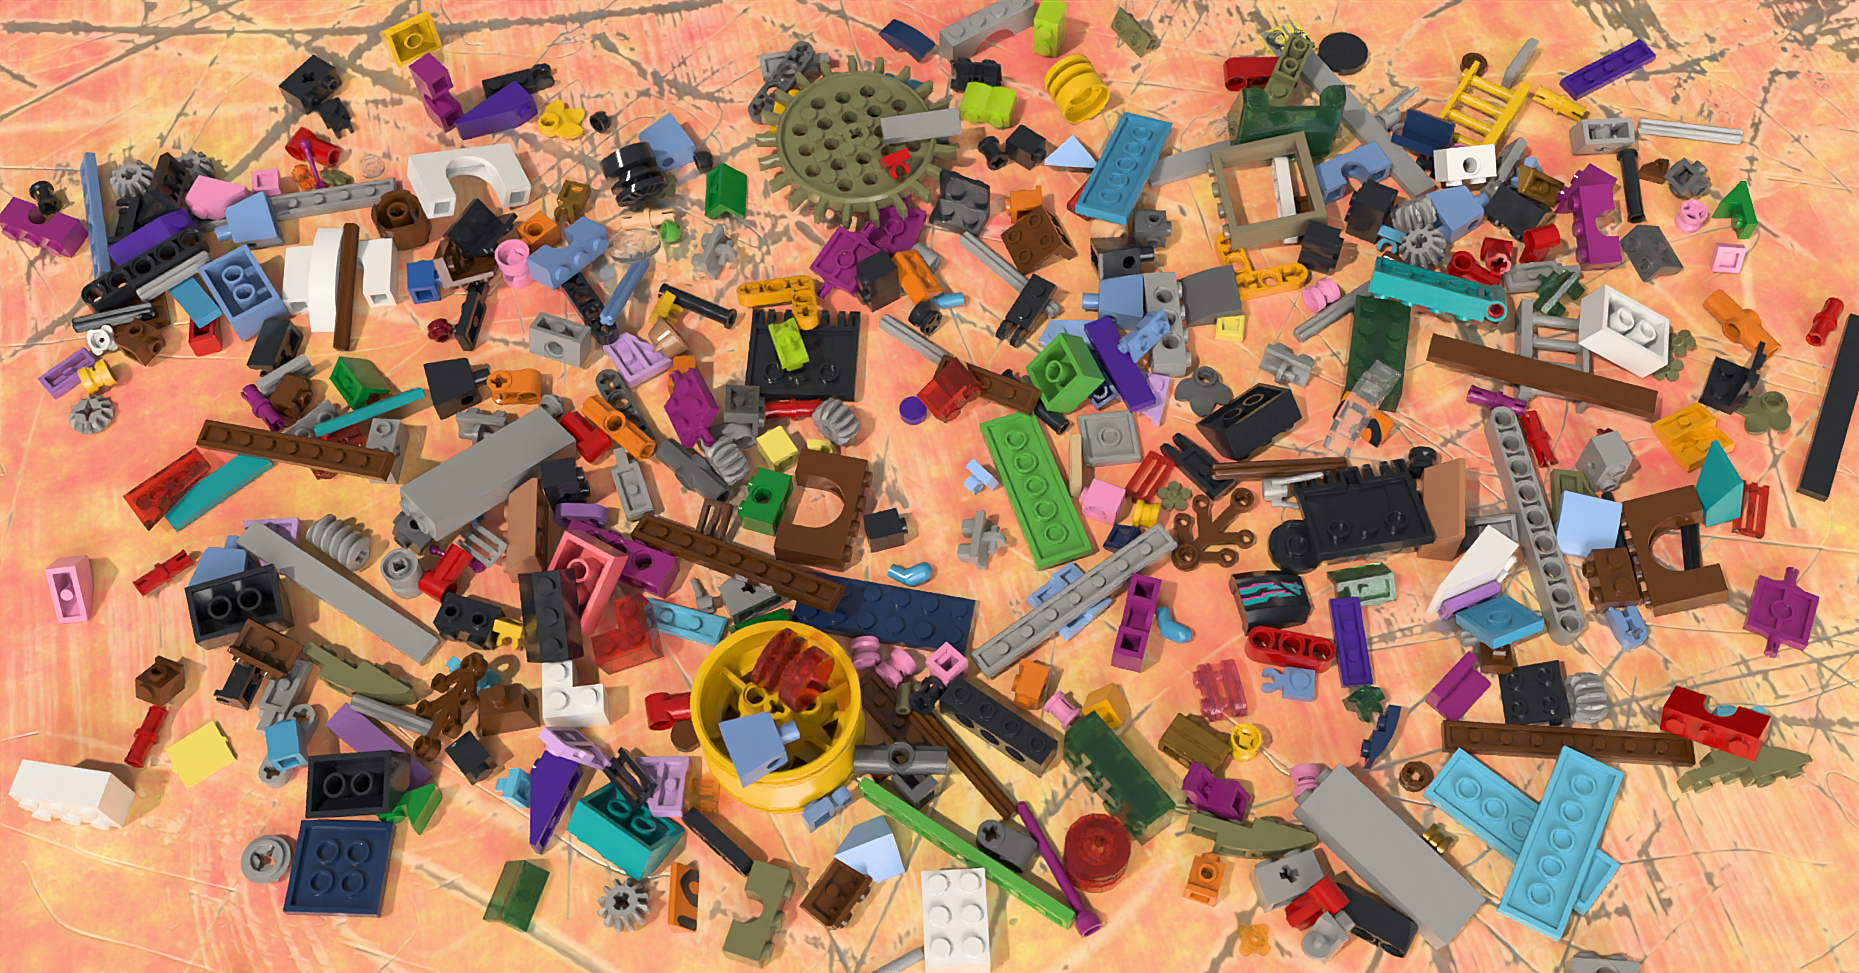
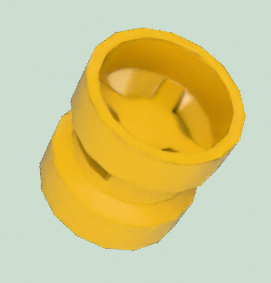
M106 359L96 361L94 367L85 366L77 370L79 378L89 394L99 391V388L103 385L111 386L117 383L115 374Z
M1250 723L1238 724L1233 729L1228 744L1231 746L1229 755L1234 760L1249 762L1255 758L1262 742V735L1259 729Z

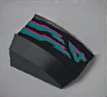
M1281 570L1251 571L1231 575L1228 585L1238 608L1245 637L1257 626L1285 629L1305 624L1311 605L1301 576Z

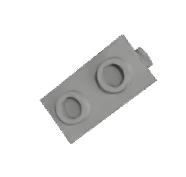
M327 399L323 403H318V407L290 428H285L283 433L318 439L319 437L315 436L312 429L313 425L340 415Z

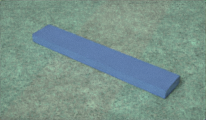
M85 152L80 165V176L94 280L110 272L111 266L109 253L107 252L108 244L95 153Z

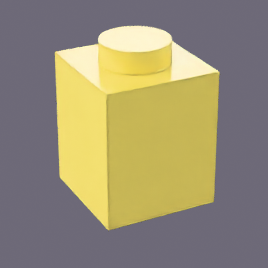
M781 425L764 431L760 437L756 438L759 453L771 470L784 473L797 465L799 460L798 449Z

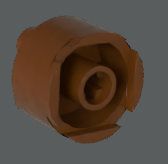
M405 189L389 191L380 197L381 201L377 205H373L371 218L380 238H392L398 251L410 250L428 243L432 230L431 220L427 218L418 197L411 194L410 191Z

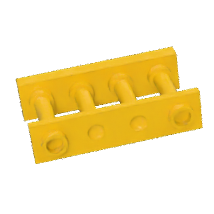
M1475 60L1470 69L1465 68L1459 79L1460 84L1438 117L1444 120L1452 119L1484 134L1483 137L1485 138L1484 141L1479 140L1476 142L1454 131L1453 143H1461L1467 147L1495 144L1496 149L1524 105L1532 85L1522 81L1517 90H1507L1476 76L1480 62ZM1470 85H1473L1506 100L1507 106L1499 108L1466 93ZM1459 102L1465 103L1495 117L1496 123L1488 125L1455 110Z

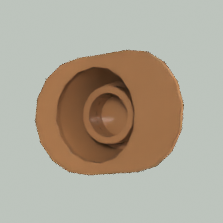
M661 316L648 333L649 339L654 345L653 353L660 352L665 357L673 359L674 356H678L690 349L679 332Z

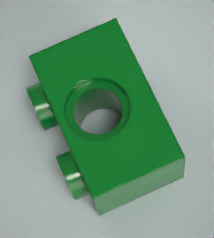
M759 467L756 476H752L749 480L747 489L749 493L746 501L742 500L739 505L738 516L744 529L775 537L794 490L792 476ZM763 499L770 500L767 503H759V501Z

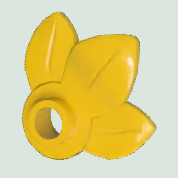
M560 99L550 103L545 108V113L540 116L537 124L538 131L546 137L557 135L563 139H571L580 136L584 132L579 125L584 119L585 110L565 109L563 102Z

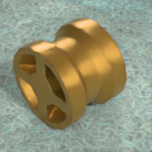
M1435 823L1420 837L1440 856L1454 842V839L1450 836H1444L1440 832V827Z

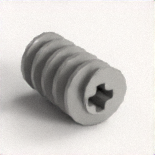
M327 514L322 519L314 522L307 531L306 540L313 543L314 546L330 555L336 561H339L343 566H347L352 572L361 569L369 558L371 540L367 537H362V534L354 531L350 525L345 526V522L341 519L337 520L334 514Z

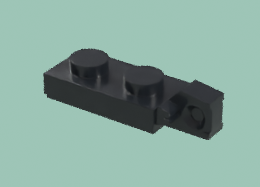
M478 280L470 282L466 289L468 294L461 306L459 322L454 328V337L463 351H473L487 310L485 300L490 287L487 282H479Z

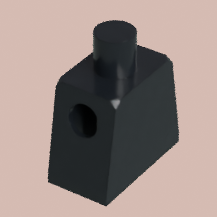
M1131 236L1090 238L1091 265L1099 280L1139 274L1141 272V262L1154 261L1153 245L1139 246L1135 238Z
M468 358L423 364L433 405L440 420L449 418L457 414V412H462L482 401L478 387L487 385V378L491 374L489 367L473 371Z

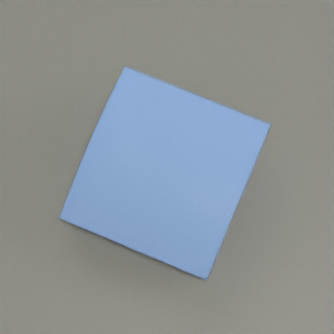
M1564 491L1560 497L1558 521L1554 524L1553 528L1561 553L1586 559L1592 549L1615 548L1622 503Z
M1072 562L1068 563L1052 574L1048 583L1030 594L1026 603L1032 609H1035L1084 575V573ZM1107 596L1058 630L1057 633L1067 642L1097 618L1111 604L1112 600Z

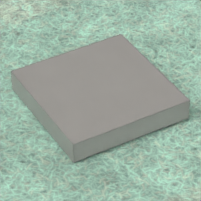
M1129 410L1077 415L1085 468L1141 462L1133 412L1130 413Z

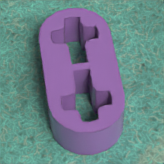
M559 503L555 506L553 521L557 525L568 527L572 519L580 522L586 520L594 523L598 528H603L607 525L609 510L599 504Z

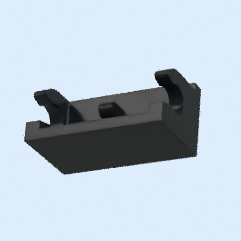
M140 196L117 200L116 206H128V208L119 209L115 236L108 238L107 244L113 245L147 224L139 225L136 222L142 204Z
M265 320L246 365L253 370H263L259 376H266L296 357L304 335L290 320Z
M235 663L223 689L215 690L213 696L216 697V701L220 704L248 711L264 678L260 674L261 669L252 664L246 667Z

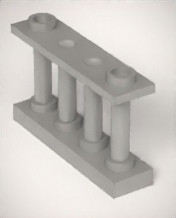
M1522 298L1515 312L1514 354L1536 359V357L1532 356V350L1535 348L1575 352V364L1544 362L1589 373V349L1578 344L1580 313L1577 319L1537 314V311H1533V300ZM1541 325L1574 329L1575 341L1537 337L1536 334H1533V327ZM1514 384L1513 398L1528 401L1529 397H1533L1534 394L1568 398ZM1575 399V413L1581 414L1587 402Z

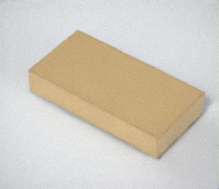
M1071 435L1069 439L1070 498H1080L1082 487L1081 435Z

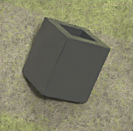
M897 773L891 777L892 787L907 804L918 811L939 794V783L931 774L927 778L925 775L913 774L906 778H900Z

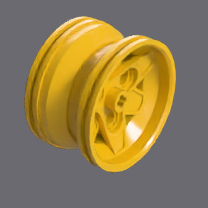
M767 621L753 624L734 632L715 646L704 659L695 676L691 690L690 711L696 735L702 746L712 776L723 791L740 804L770 814L803 812L805 807L816 799L820 801L826 796L828 798L831 797L840 787L846 786L855 774V745H865L866 740L860 684L851 659L843 648L827 634L811 626L792 621ZM774 672L768 685L761 682H750L760 675ZM806 675L819 681L828 691L818 692L815 689L807 688ZM756 696L764 698L758 704L750 703V700ZM807 703H814L817 705L814 709L810 711L802 709V707ZM729 705L739 715L738 718L770 712L776 727L794 720L800 735L799 739L784 745L788 758L784 765L745 788L741 785L718 723L724 721ZM838 722L835 735L831 740L824 731V728ZM795 758L806 763L804 766L792 769Z

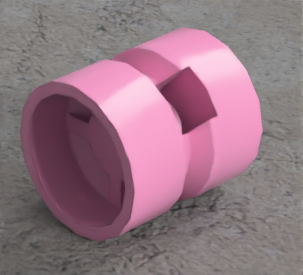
M507 240L501 243L495 251V259L505 284L515 289L528 287L535 281L531 277L526 260L531 255L527 244L521 240Z

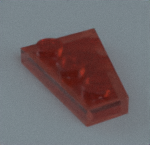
M195 447L124 494L123 498L145 528L150 531L212 467Z

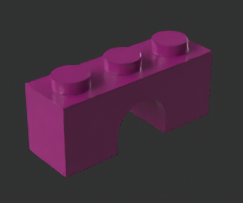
M427 53L408 67L428 117L447 133L456 127L454 121L463 116L464 113L460 103L448 91L454 87L448 70L434 56Z
M1611 184L1579 186L1570 193L1568 199V207L1573 213L1574 220L1572 234L1576 237L1577 241L1576 261L1580 263L1581 271L1612 269L1623 262L1619 236H1605L1597 230L1595 224L1596 218L1605 217L1615 210Z
M13 197L0 213V227L4 236L13 241L17 239L24 241L33 248H44L56 256L61 254L72 258L88 237V232L79 219L56 212L48 222L44 223L46 219L35 204Z
M1136 573L1132 574L1121 625L1119 626L1113 649L1111 666L1140 673L1162 579Z

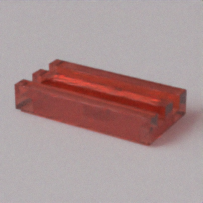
M1150 450L1124 488L1126 490L1125 498H1131V502L1135 504L1137 499L1144 500L1145 503L1150 504L1156 496L1158 489L1162 487L1174 469L1175 463ZM1152 460H1156V464L1154 465L1146 479L1143 481L1137 492H1134L1133 488L1140 480V478L1142 477V475L1144 474ZM1162 465H1166V467L1164 468V470L1162 471V473L1160 474V476L1158 477V479L1156 480L1148 494L1145 497L1142 496L1145 490L1152 482V480L1154 479V477L1156 476V474L1158 473V471L1160 470V468L1162 467Z
M1742 479L1744 486L1741 513L1739 518L1733 519L1731 532L1761 540L1765 535L1770 486L1763 485L1758 487V483L1746 484V480ZM1745 492H1749L1745 528H1742ZM1757 494H1758V495H1759V500H1758L1756 527H1755V531H1754V530H1753V524H1754L1756 497H1757Z

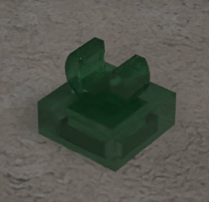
M1365 685L1344 698L1342 702L1347 711L1356 712L1360 721L1369 723L1371 720L1367 714L1368 709L1372 708L1374 714H1383V708L1378 702L1385 699V696L1380 687Z

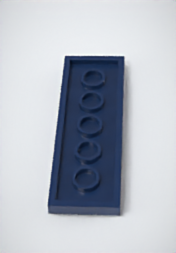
M806 571L844 585L846 593L833 614L796 601L792 622L811 626L826 634L849 638L874 636L879 639V643L929 652H936L947 642L965 657L975 609V600Z

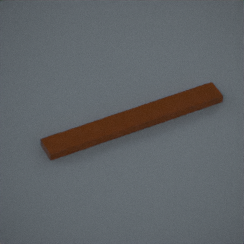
M1435 333L1431 337L1426 361L1649 419L1654 415L1658 395L1657 390Z
M207 419L195 444L203 449L387 482L396 455L389 451Z
M647 513L643 515L630 534L633 541H643L652 548L667 550L676 557L833 614L846 593V588L842 584Z
M1443 720L1441 723L1442 751L1444 753H1455L1460 747L1468 754L1557 759L1561 748L1565 745L1599 762L1692 767L1695 764L1692 740L1672 733Z

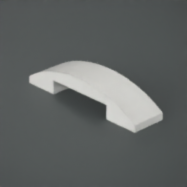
M318 228L314 238L308 283L309 318L312 333H334L343 228Z

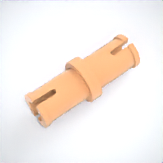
M674 207L657 210L644 208V211L621 213L623 230L640 227L653 229V226L662 225L663 221H673L676 223Z

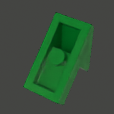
M1740 181L1719 203L1712 215L1713 219L1731 218V226L1735 229L1738 240L1749 239L1758 225L1746 181Z
M432 783L405 792L392 813L375 815L381 822L394 824L404 821L409 816L412 828L418 835H421L442 801V793Z

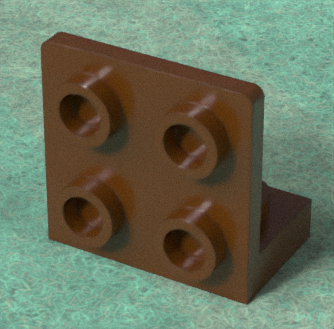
M1042 204L1001 234V238L1012 260L1023 276L1053 254L1057 256L1062 255L1067 260L1077 255L1056 215Z
M451 238L440 240L433 258L444 289L451 287L453 289H460L467 286L470 282L477 280L479 282H487L494 278L498 270L495 253L461 261L460 250L457 246H453Z

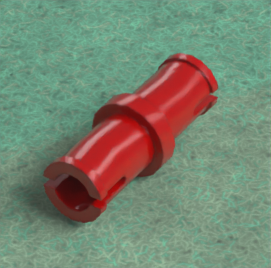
M1830 297L1826 300L1821 312L1817 313L1813 318V326L1806 335V340L1809 344L1813 346L1824 344L1829 331L1834 330L1837 325V317L1844 308L1843 301L1836 297Z
M790 398V401L765 402L766 420L775 418L797 420L796 417L812 416L816 408L821 404L820 399L795 401V398Z
M1527 411L1529 417H1526L1525 413L1521 414L1519 418L1528 437L1526 442L1529 447H1532L1539 468L1549 467L1547 462L1554 465L1557 460L1548 442L1550 437L1548 432L1543 430L1537 411Z
M182 549L181 552L162 564L156 563L154 569L137 580L132 581L142 597H144L163 583L169 584L172 582V577L194 565V562L187 555L186 551Z
M155 705L149 707L141 727L136 729L133 734L135 740L124 759L126 764L136 768L144 767L152 746L156 745L159 741L158 733L169 714L166 709Z

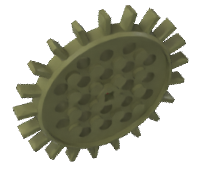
M849 55L847 64L849 72L832 74L831 67L826 60L821 61V75L823 78L812 84L800 71L795 73L796 84L801 89L795 97L778 88L774 91L775 101L786 107L782 114L766 110L761 111L762 123L776 126L777 132L776 134H755L756 146L777 147V154L758 158L760 172L781 167L783 174L769 181L770 191L774 194L791 184L797 191L788 200L789 210L794 212L806 199L816 203L817 206L813 213L814 223L816 224L821 223L828 208L843 211L841 215L843 228L849 230L852 223V212L869 211L870 221L876 228L880 227V212L878 209L890 205L894 206L902 219L908 218L907 205L902 199L914 193L922 201L929 204L932 201L931 191L922 183L927 176L940 181V172L943 168L933 165L935 158L956 160L957 147L937 144V138L884 145V139L877 137L882 134L880 118L949 109L948 100L945 99L928 106L923 99L933 92V82L929 79L913 90L906 85L911 78V67L908 65L900 71L896 78L883 75L885 72L884 57H878L874 71L868 72L858 71L855 55ZM865 95H872V97H869V98H866V97H864V96H865ZM840 101H848L844 104L839 103ZM816 107H823L820 110L814 109ZM901 108V109H904V110H903V111H896L895 109ZM874 114L879 115V117H875V118L870 117V116H871V115H874ZM846 121H855L850 124L845 123ZM822 127H830L827 130L820 129ZM797 133H805L803 136H796ZM829 147H836L837 149H835V150H828L827 148H829ZM907 148L908 151L913 148L918 149L916 152L909 151L911 158L904 161L909 165L910 173L904 174L903 169L897 166L895 172L901 177L891 179L888 173L889 167L881 169L878 160L885 155ZM804 153L812 154L810 156H802ZM861 161H868V162H869V163L864 164V165H863V164H859V162H861ZM836 167L844 168L840 171L833 170ZM812 173L819 174V175L816 176V177H809V176H808V175H810V174H812ZM870 181L876 182L874 185H866L865 183ZM842 188H850V189H851V190L846 191V192L840 191Z

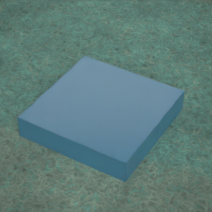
M1506 594L1456 613V623L1492 649L1544 630L1542 618Z

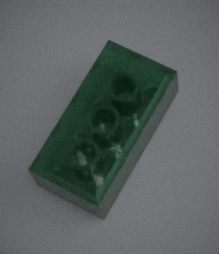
M1356 295L1350 315L1340 401L1348 390L1377 410L1396 412L1403 389L1411 306L1404 305L1400 301Z
M1095 710L1065 731L1064 755L1062 756L1064 762L1071 770L1074 771L1076 769L1081 774L1083 784L1092 794L1095 792L1103 800L1102 805L1111 817L1116 816L1123 824L1122 829L1132 841L1137 840L1143 846L1170 825L1176 803Z

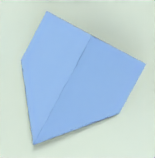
M1074 135L1070 136L1045 159V165L1095 168L1097 164Z
M883 815L853 826L833 855L861 874H869L876 884L905 873L893 833Z

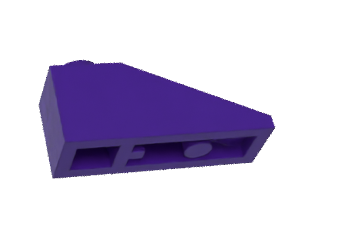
M514 80L455 120L454 123L459 137L464 141L518 128L536 116L538 111L534 98Z
M185 208L158 217L108 247L107 252L116 266L119 267L184 229H197Z
M547 750L544 751L541 758L536 759L531 769L529 844L535 853L542 855L583 775L578 762L562 756H555Z

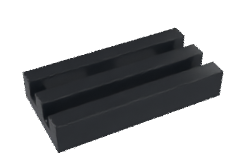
M620 747L617 751L620 754L619 757L613 756L610 760L612 766H605L602 771L629 804L636 809H640L658 785L627 749ZM625 762L647 786L645 790L624 767L623 764ZM617 772H619L623 776V778L638 794L639 798H637V796L632 792V790L627 786V784L622 780V778L617 774Z

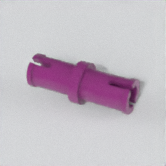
M249 384L242 389L244 392L240 393L241 397L252 407V413L257 418H261L271 431L278 432L285 427L283 424H286V420L269 401L270 398H265L255 384Z
M1471 385L1467 394L1469 396L1466 398V402L1490 408L1491 412L1499 406L1508 407L1514 411L1518 418L1525 412L1526 408L1524 407L1527 406V401L1503 395V392L1499 390L1493 392L1476 387L1475 385Z

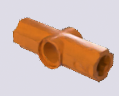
M1722 289L1713 292L1702 304L1722 324V331L1731 342L1736 343L1740 341L1751 353L1760 341L1765 342L1763 353L1767 354L1765 362L1781 348V345L1761 327L1759 315L1752 309H1742Z
M598 394L589 396L583 403L581 412L641 462L644 459H648L654 453L656 442Z

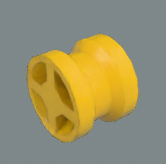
M1137 499L1132 526H1145L1150 529L1156 525L1160 503L1147 504L1144 500Z

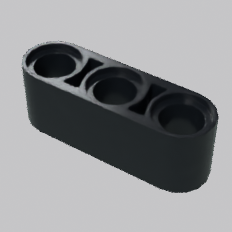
M1336 882L1350 901L1338 911L1343 910L1354 922L1355 926L1349 932L1390 955L1405 958L1418 932V926L1410 919L1351 887Z

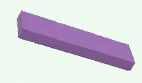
M347 702L325 723L328 729L356 752L395 750L407 753L362 714L351 709L350 704ZM412 756L410 763V785L405 792L423 787L433 776L427 768Z

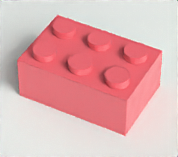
M580 529L566 530L547 571L575 568L582 636L594 634L629 555Z

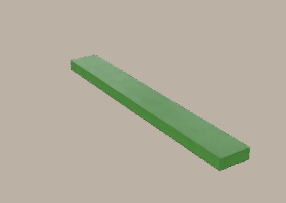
M864 776L858 784L860 797L969 868H985L986 879L1064 930H1068L1074 922V911Z

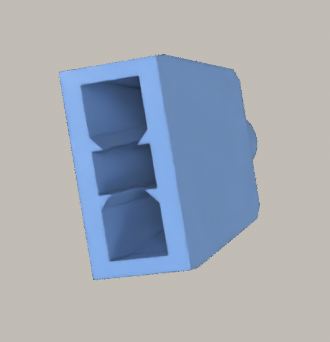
M670 112L638 135L639 142H648L656 157L653 167H660L662 172L694 162L693 153L696 152L695 145Z
M1464 185L1425 194L1426 197L1431 198L1436 210L1437 220L1431 225L1442 232L1443 239L1447 243L1446 246H1450L1480 225L1484 209L1490 201L1485 193L1473 196Z
M260 191L226 208L225 215L228 224L215 227V233L220 243L233 239L238 247L247 244L250 250L285 244L272 200L264 191Z
M1143 274L1100 279L1098 293H1083L1082 309L1098 310V319L1110 316L1115 327L1118 329L1138 331L1135 326L1143 318Z
M229 535L227 536L224 548L208 547L205 549L188 586L254 569L256 567L255 560L247 550H244L237 544L236 541L239 536Z
M770 712L758 713L718 723L743 788L784 765L788 761L784 745L800 738L794 720L776 727Z

